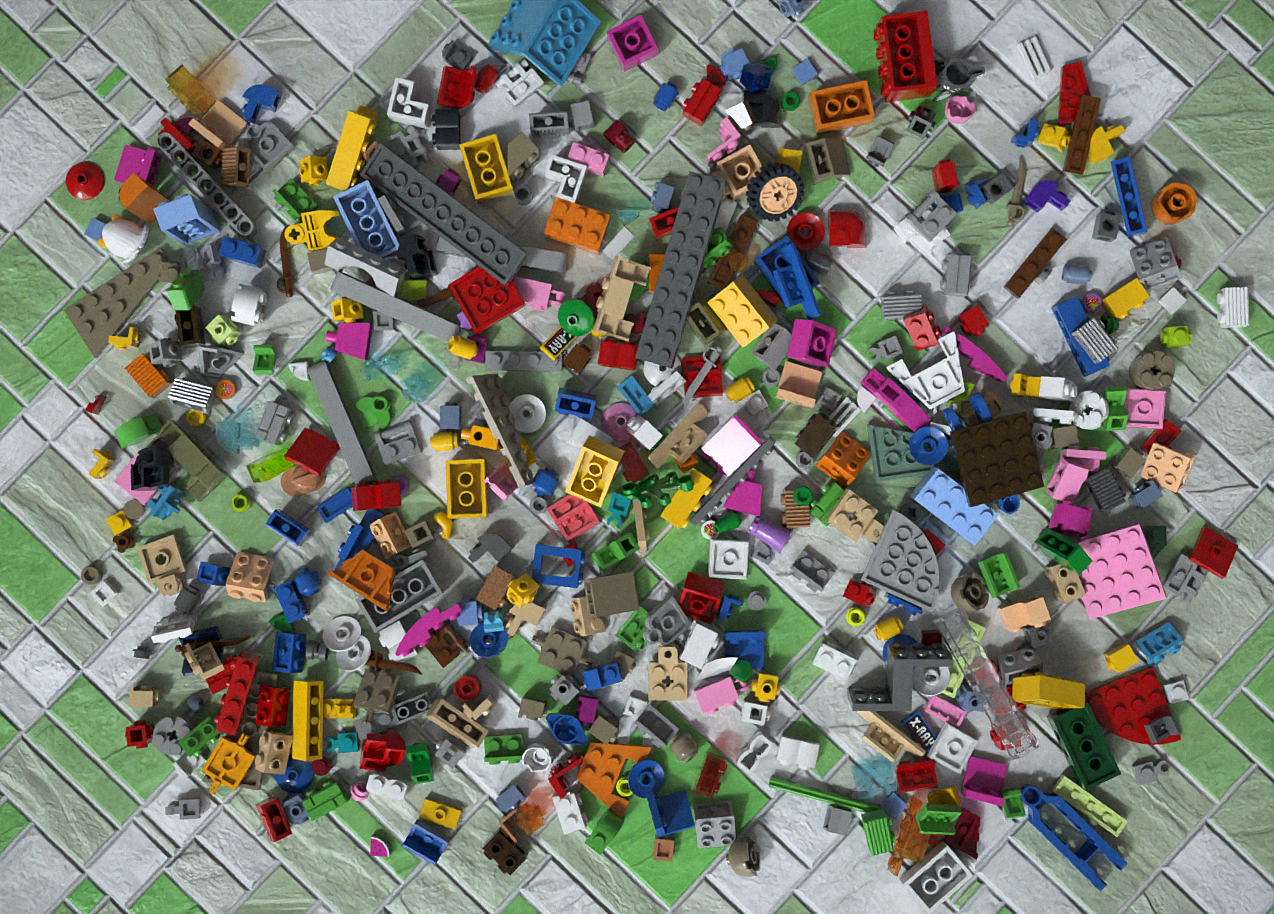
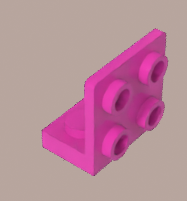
M125 145L114 180L123 184L134 172L153 186L162 155L150 148L146 151Z
M970 756L960 793L965 798L1004 807L1005 798L1001 796L1007 765Z

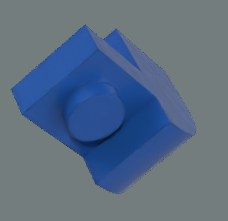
M260 84L248 88L242 96L248 102L243 107L242 117L248 123L255 124L261 107L276 112L282 97L281 93L277 89Z
M618 662L604 666L602 664L582 671L587 690H595L623 681Z

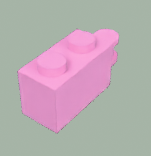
M514 276L513 282L526 305L532 306V309L543 311V308L548 309L549 304L559 307L563 304V297H566V293L552 290V284ZM551 294L556 295L555 301L550 300Z
M730 675L694 689L703 713L712 714L717 712L720 706L725 705L729 707L736 704V700L739 699L737 693L751 688V685L735 678L731 679ZM739 682L740 688L735 689L734 683Z

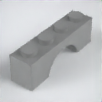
M336 237L328 246L324 263L340 272L348 267H360L372 276L376 289L393 297L402 288L407 270L339 237Z

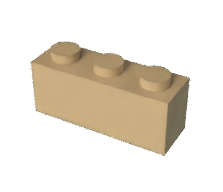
M443 699L435 700L425 717L471 748H479L489 732Z

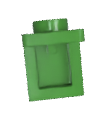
M254 345V374L274 375L277 355L273 345Z
M1005 789L1004 793L1001 794L1005 798L1004 807L1002 806L1005 819L1025 817L1026 813L1020 796L1022 794L1021 789Z

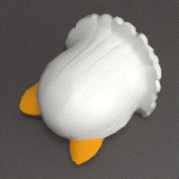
M113 214L112 221L103 227V237L98 239L97 242L100 246L108 248L114 255L123 257L122 263L127 264L133 261L138 253H140L148 237L149 228L146 224L143 227H139L136 223L125 220L118 214Z

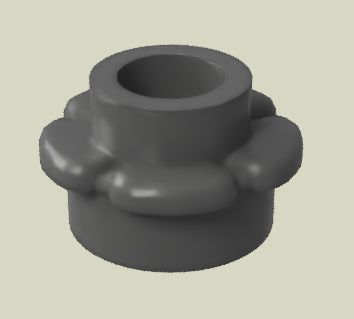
M137 646V649L132 650L134 651L133 657L149 659L150 654H152L149 651V647Z

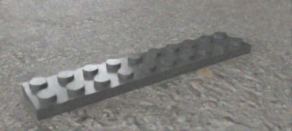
M379 143L360 173L363 178L505 286L509 285L529 255L382 143Z
M689 171L635 358L673 369L726 189V180Z

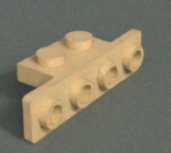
M697 403L648 457L654 467L658 469L670 455L683 464L708 437L707 433L698 427L701 421L708 415V412L701 403Z
M856 711L870 723L862 739L891 762L897 759L902 749L915 759L926 753L919 743L912 741L906 736L905 732L894 727L887 718L880 716L876 711Z

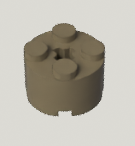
M1150 351L1141 354L1131 362L1129 367V377L1139 389L1157 390L1164 388L1171 383L1175 374L1173 358L1161 351Z

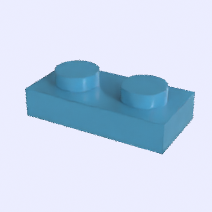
M630 376L617 386L618 390L640 417L655 407V404L633 376Z

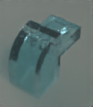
M216 422L217 442L228 452L240 454V446L241 450H253V446L259 447V439L240 438L241 423Z

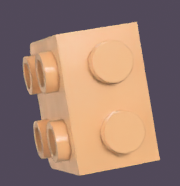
M238 552L226 581L228 595L236 599L245 598L253 602H266L268 598L266 586L274 565V559Z

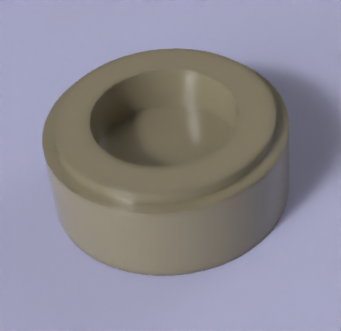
M130 500L124 506V513L130 519H139L145 513V506L138 500Z
M95 565L86 566L81 572V579L88 585L97 584L102 579V571Z

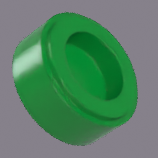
M806 486L797 487L792 495L794 502L798 505L809 504L812 500V491Z

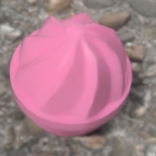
M358 781L351 786V797L355 801H362L368 797L367 783Z

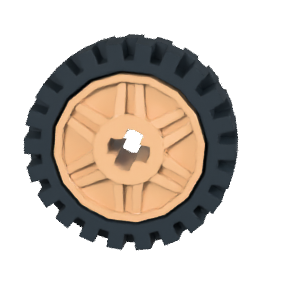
M774 162V165L769 163L767 168L765 166L760 168V173L758 171L754 173L756 175L755 178H750L752 184L747 185L749 191H746V196L748 197L746 199L749 206L759 217L773 222V219L780 221V217L783 220L786 219L787 213L791 216L793 214L792 209L797 210L799 208L797 203H802L801 197H804L803 190L805 187L800 175L785 163L780 164L779 162Z

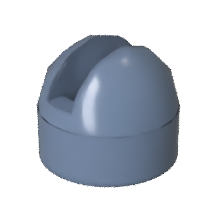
M194 696L187 701L195 713L199 712L204 706V700L199 696Z

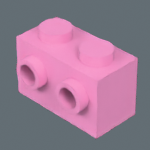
M573 142L567 160L587 166L588 173L604 178L610 156L604 149L596 148L595 150L589 148V145L584 142Z
M1061 457L1045 491L1054 499L1074 502L1079 495L1083 482L1087 479L1089 470L1080 462Z

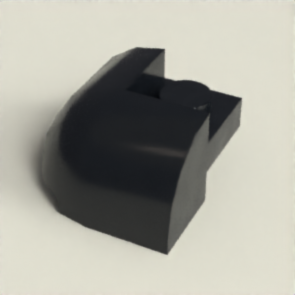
M742 89V102L748 100L757 119L752 125L761 126V128H780V105L777 97L771 91L765 89Z
M416 234L409 235L402 240L397 250V258L406 261L405 269H407L406 272L411 280L438 275L432 250H427L424 244L425 238Z
M158 445L138 451L139 455L136 458L135 464H131V490L163 489V486L170 485L169 468L175 467L174 459L170 452Z

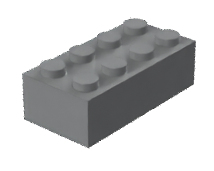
M422 559L394 576L388 612L363 596L355 600L376 633L443 594L445 591L427 560Z

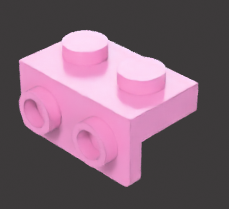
M1069 446L1068 449L1061 450V457L1080 462L1089 471L1098 472L1100 460L1106 459V452L1100 451L1098 447H1088V450H1080L1081 446Z

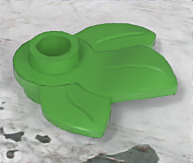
M377 395L374 398L363 397L354 406L357 410L364 412L362 415V427H372L378 424L384 429L390 422L388 410L391 403L389 398L384 395ZM380 401L384 402L383 408L378 407Z

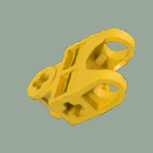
M339 210L301 213L303 223L290 225L285 230V238L289 243L307 242L309 252L326 249L337 237V235H331L327 231V222L333 219V217L340 216ZM295 230L300 232V235L297 237L292 235V232Z

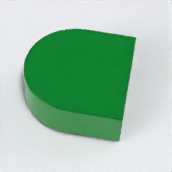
M740 660L732 666L728 673L731 677L746 684L752 675V668L749 662Z

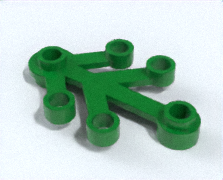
M670 472L665 477L659 479V476L654 474L639 484L635 482L625 484L622 487L621 493L624 498L640 501L643 508H648L653 504L651 496L643 495V493H649L658 498L660 504L664 506L670 504L672 500L669 493H663L662 491L681 489L683 492H689L693 490L695 483L691 475H683L678 478L676 472Z

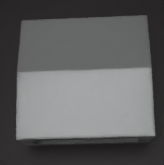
M828 805L823 829L827 832L847 836L853 812L841 807Z

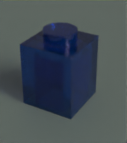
M762 61L743 65L740 83L750 92L769 88L773 71Z

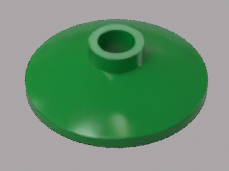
M570 299L560 306L558 321L563 330L568 334L583 336L592 329L594 314L590 306L584 301Z

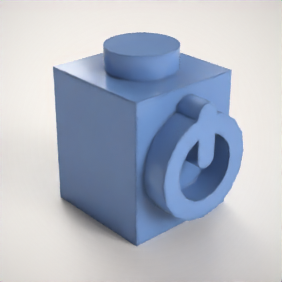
M733 48L721 56V65L719 67L724 76L727 75L729 80L733 78L737 80L750 70L751 64L742 48L739 50Z
M473 597L462 598V602H458L461 603L464 609L460 612L461 616L458 617L459 626L478 625L480 621H483V605L481 602H478V600L473 601Z

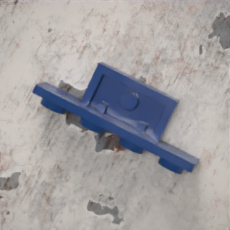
M790 243L781 249L787 266L773 271L786 308L802 303L807 319L813 320L821 315L820 307L807 278L806 270L802 265L799 252L795 244Z
M376 509L367 510L361 522L350 527L346 543L343 542L338 549L340 553L338 558L340 560L335 569L342 566V563L347 559L353 558L358 552L362 550L367 552L375 538L369 525L386 516L385 514Z

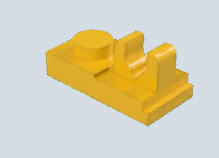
M323 698V718H356V707L353 706L355 698Z

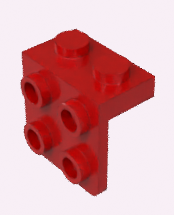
M444 66L437 104L452 109H461L472 103L475 97V92L473 91L474 84L478 80L477 67L471 66L462 71Z

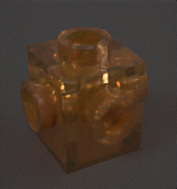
M526 802L518 808L519 811L516 814L517 819L515 821L520 829L524 828L528 836L545 825L544 812L539 804L536 806L534 802L530 804Z

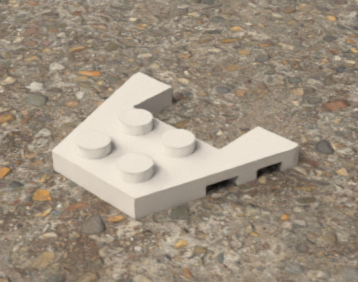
M954 331L938 339L947 358L911 376L902 359L886 367L894 377L929 409L965 391Z

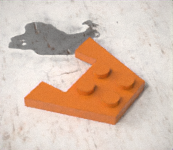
M591 741L576 779L622 819L629 799L612 793V790L626 758L637 763L646 760L652 746L608 743L606 745L603 742Z

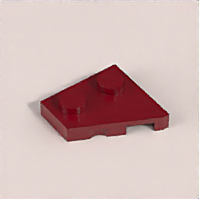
M961 807L962 813L953 822L956 833L954 835H946L943 841L977 860L978 829L981 817Z

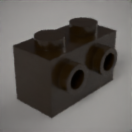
M193 305L190 310H175V322L178 327L177 340L180 346L193 348L198 347L199 344L206 345L201 308Z
M823 412L817 415L814 413L808 420L809 426L806 429H802L796 436L798 440L795 444L812 458L820 453L840 427Z
M501 828L494 833L482 848L484 855L490 860L494 859L498 863L497 867L504 874L508 873L510 876L528 856L511 837L507 838L502 833Z

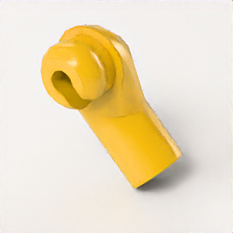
M435 513L433 520L438 522L443 528L442 538L451 539L452 520L448 519L446 513Z

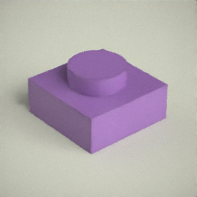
M464 312L459 313L457 317L460 327L466 330V332L474 331Z

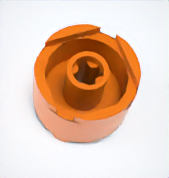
M1171 183L1154 195L1150 207L1154 217L1163 225H1174L1189 218L1195 212L1197 196L1189 185Z

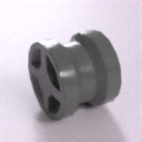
M914 503L902 505L899 511L912 522L917 521L921 516L920 507Z

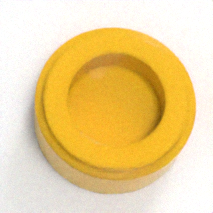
M189 410L186 414L187 423L193 427H201L207 420V415L202 412Z

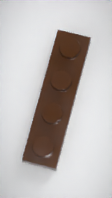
M1080 95L1063 172L1083 175L1101 98Z
M743 214L740 215L729 238L734 247L730 249L731 251L726 256L719 258L708 284L721 290L728 286L758 224L757 221Z
M1052 227L1003 287L1017 299L1020 298L1067 239Z

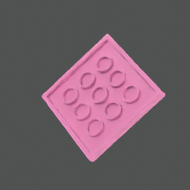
M1140 523L1075 542L1083 548L1093 561L1085 571L1078 575L1086 593L1082 600L1089 619L1167 598Z

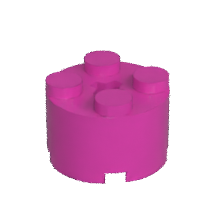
M1070 501L1056 503L1048 528H1053L1052 531L1062 535L1073 537V535L1079 534V538H1087L1093 517V509L1081 506V508L1074 506L1075 503Z

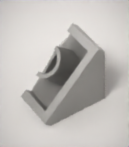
M199 344L201 376L220 379L244 353Z

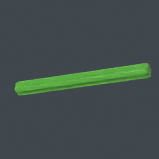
M773 776L769 780V787L856 811L868 813L882 809L877 804Z

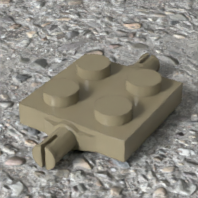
M555 626L551 627L545 639L534 635L531 640L532 643L541 646L538 663L564 674H570L572 677L580 663L591 667L594 662L593 659L584 656V648L588 640Z
M365 668L353 706L367 711L363 721L366 724H372L374 714H391L402 677L391 674L388 668H382L379 671Z

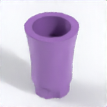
M756 516L748 532L771 546L778 553H781L792 530Z

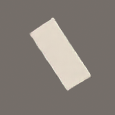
M624 227L602 251L613 260L635 236Z

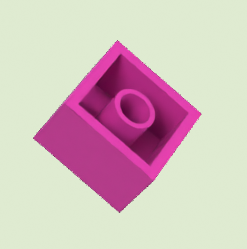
M642 15L607 31V39L623 72L658 56V47Z
M795 319L787 357L813 366L829 367L837 329L813 320Z

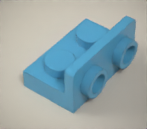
M1170 622L1136 641V645L1147 658L1149 665L1153 663L1159 664L1165 659L1166 655L1170 653L1173 655L1179 652L1183 644V639Z

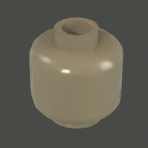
M679 732L671 739L673 742L670 745V750L679 761L685 760L688 762L698 754L699 745L691 734H681Z

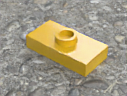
M425 798L419 818L456 829L462 809Z

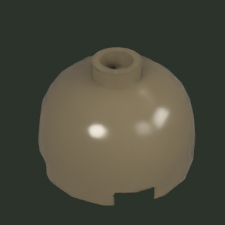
M966 573L956 578L951 585V597L954 604L966 612L984 609L989 600V593L986 594L983 586L986 584L984 579L977 573Z
M752 836L742 837L734 841L729 848V853L726 855L727 864L731 866L736 874L743 877L757 876L756 871H760V853L755 852L753 844L757 842Z

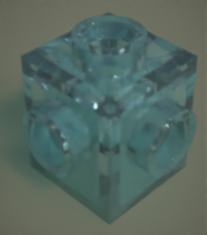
M417 372L400 381L404 389L401 392L406 401L410 400L412 403L416 402L419 404L427 400L426 396L430 395L428 391L430 386L425 378L422 379Z

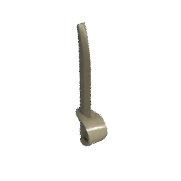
M1021 156L1019 157V169L1011 204L1006 206L1010 208L1009 220L1007 221L1008 226H1013L1015 222H1021L1025 214L1024 208L1019 206L1025 179V164ZM1018 210L1022 213V216L1016 219Z

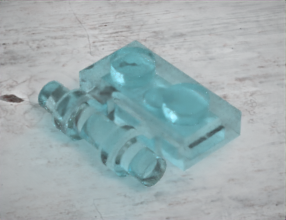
M884 758L851 767L855 786H864L865 791L858 792L860 800L865 798L869 800L873 799V796L881 794L885 796L889 795L890 792L897 791L896 783H887V779L894 778L889 759ZM880 781L881 787L871 789L870 783Z

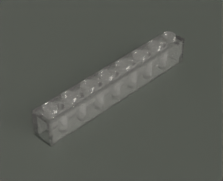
M958 607L935 619L936 627L1011 759L1023 758L1037 749L1039 745L1036 742L1035 735L1028 728L1024 716L1020 714L1015 700L1007 691L1005 682L999 677L996 666L987 656L985 647L979 642L977 633L970 626L965 612Z

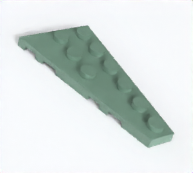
M867 425L875 482L926 475L933 466L942 472L959 470L952 440L947 439L948 450L945 457L939 463L923 465L918 463L909 451V441L913 433ZM925 443L924 448L929 450L930 444Z

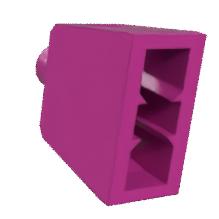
M339 323L338 332L327 331L326 342L336 343L335 350L337 352L368 361L373 325L370 323Z
M749 470L747 472L749 476L742 483L738 481L734 485L735 490L726 498L723 508L760 516L762 485L754 483L757 472Z

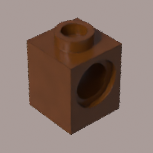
M202 138L191 153L197 160L214 170L223 163L222 151ZM213 152L212 158L206 159L207 154Z
M576 343L563 361V364L580 375L592 358V354H590L591 349L584 344L579 346Z

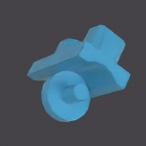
M171 485L163 486V489L158 491L162 494L160 499L153 498L147 504L151 510L149 514L164 520L172 512L178 514L181 511L177 505L180 503L179 499L184 492Z

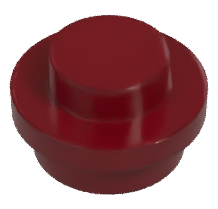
M325 756L312 762V770L318 776H324L331 770V761Z

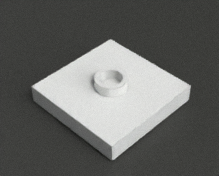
M710 539L708 577L747 579L749 541Z
M945 722L927 756L961 774L979 740Z

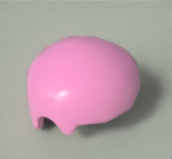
M955 95L950 97L945 103V115L951 122L956 124L967 122L975 113V103H970L967 96Z

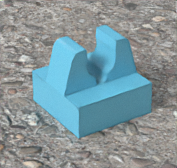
M502 610L483 612L485 633L504 631Z

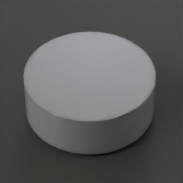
M768 368L763 372L762 382L765 386L775 387L779 384L781 374L777 369L774 371Z

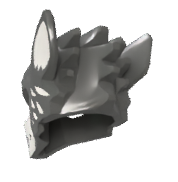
M962 58L934 60V64L940 66L935 70L937 85H939L935 90L942 93L937 95L933 101L935 103L968 89L975 79L985 77V67L974 66Z

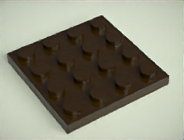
M1026 411L950 431L968 507L978 506L1044 487Z

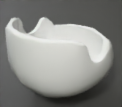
M534 743L528 746L522 755L523 765H526L531 772H543L553 762L552 751L548 746L541 743Z

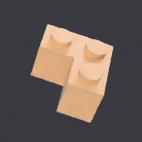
M1032 595L997 608L1004 629L1012 633L1022 630V626L1030 625L1037 628L1046 625L1045 621L1051 620L1044 598Z

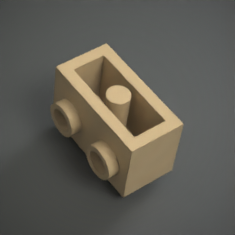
M1059 563L1045 567L1047 571L1045 576L1048 582L1052 583L1054 588L1052 593L1056 601L1065 604L1086 596L1078 574Z
M263 730L259 740V752L255 758V769L263 773L285 775L293 736L285 732Z

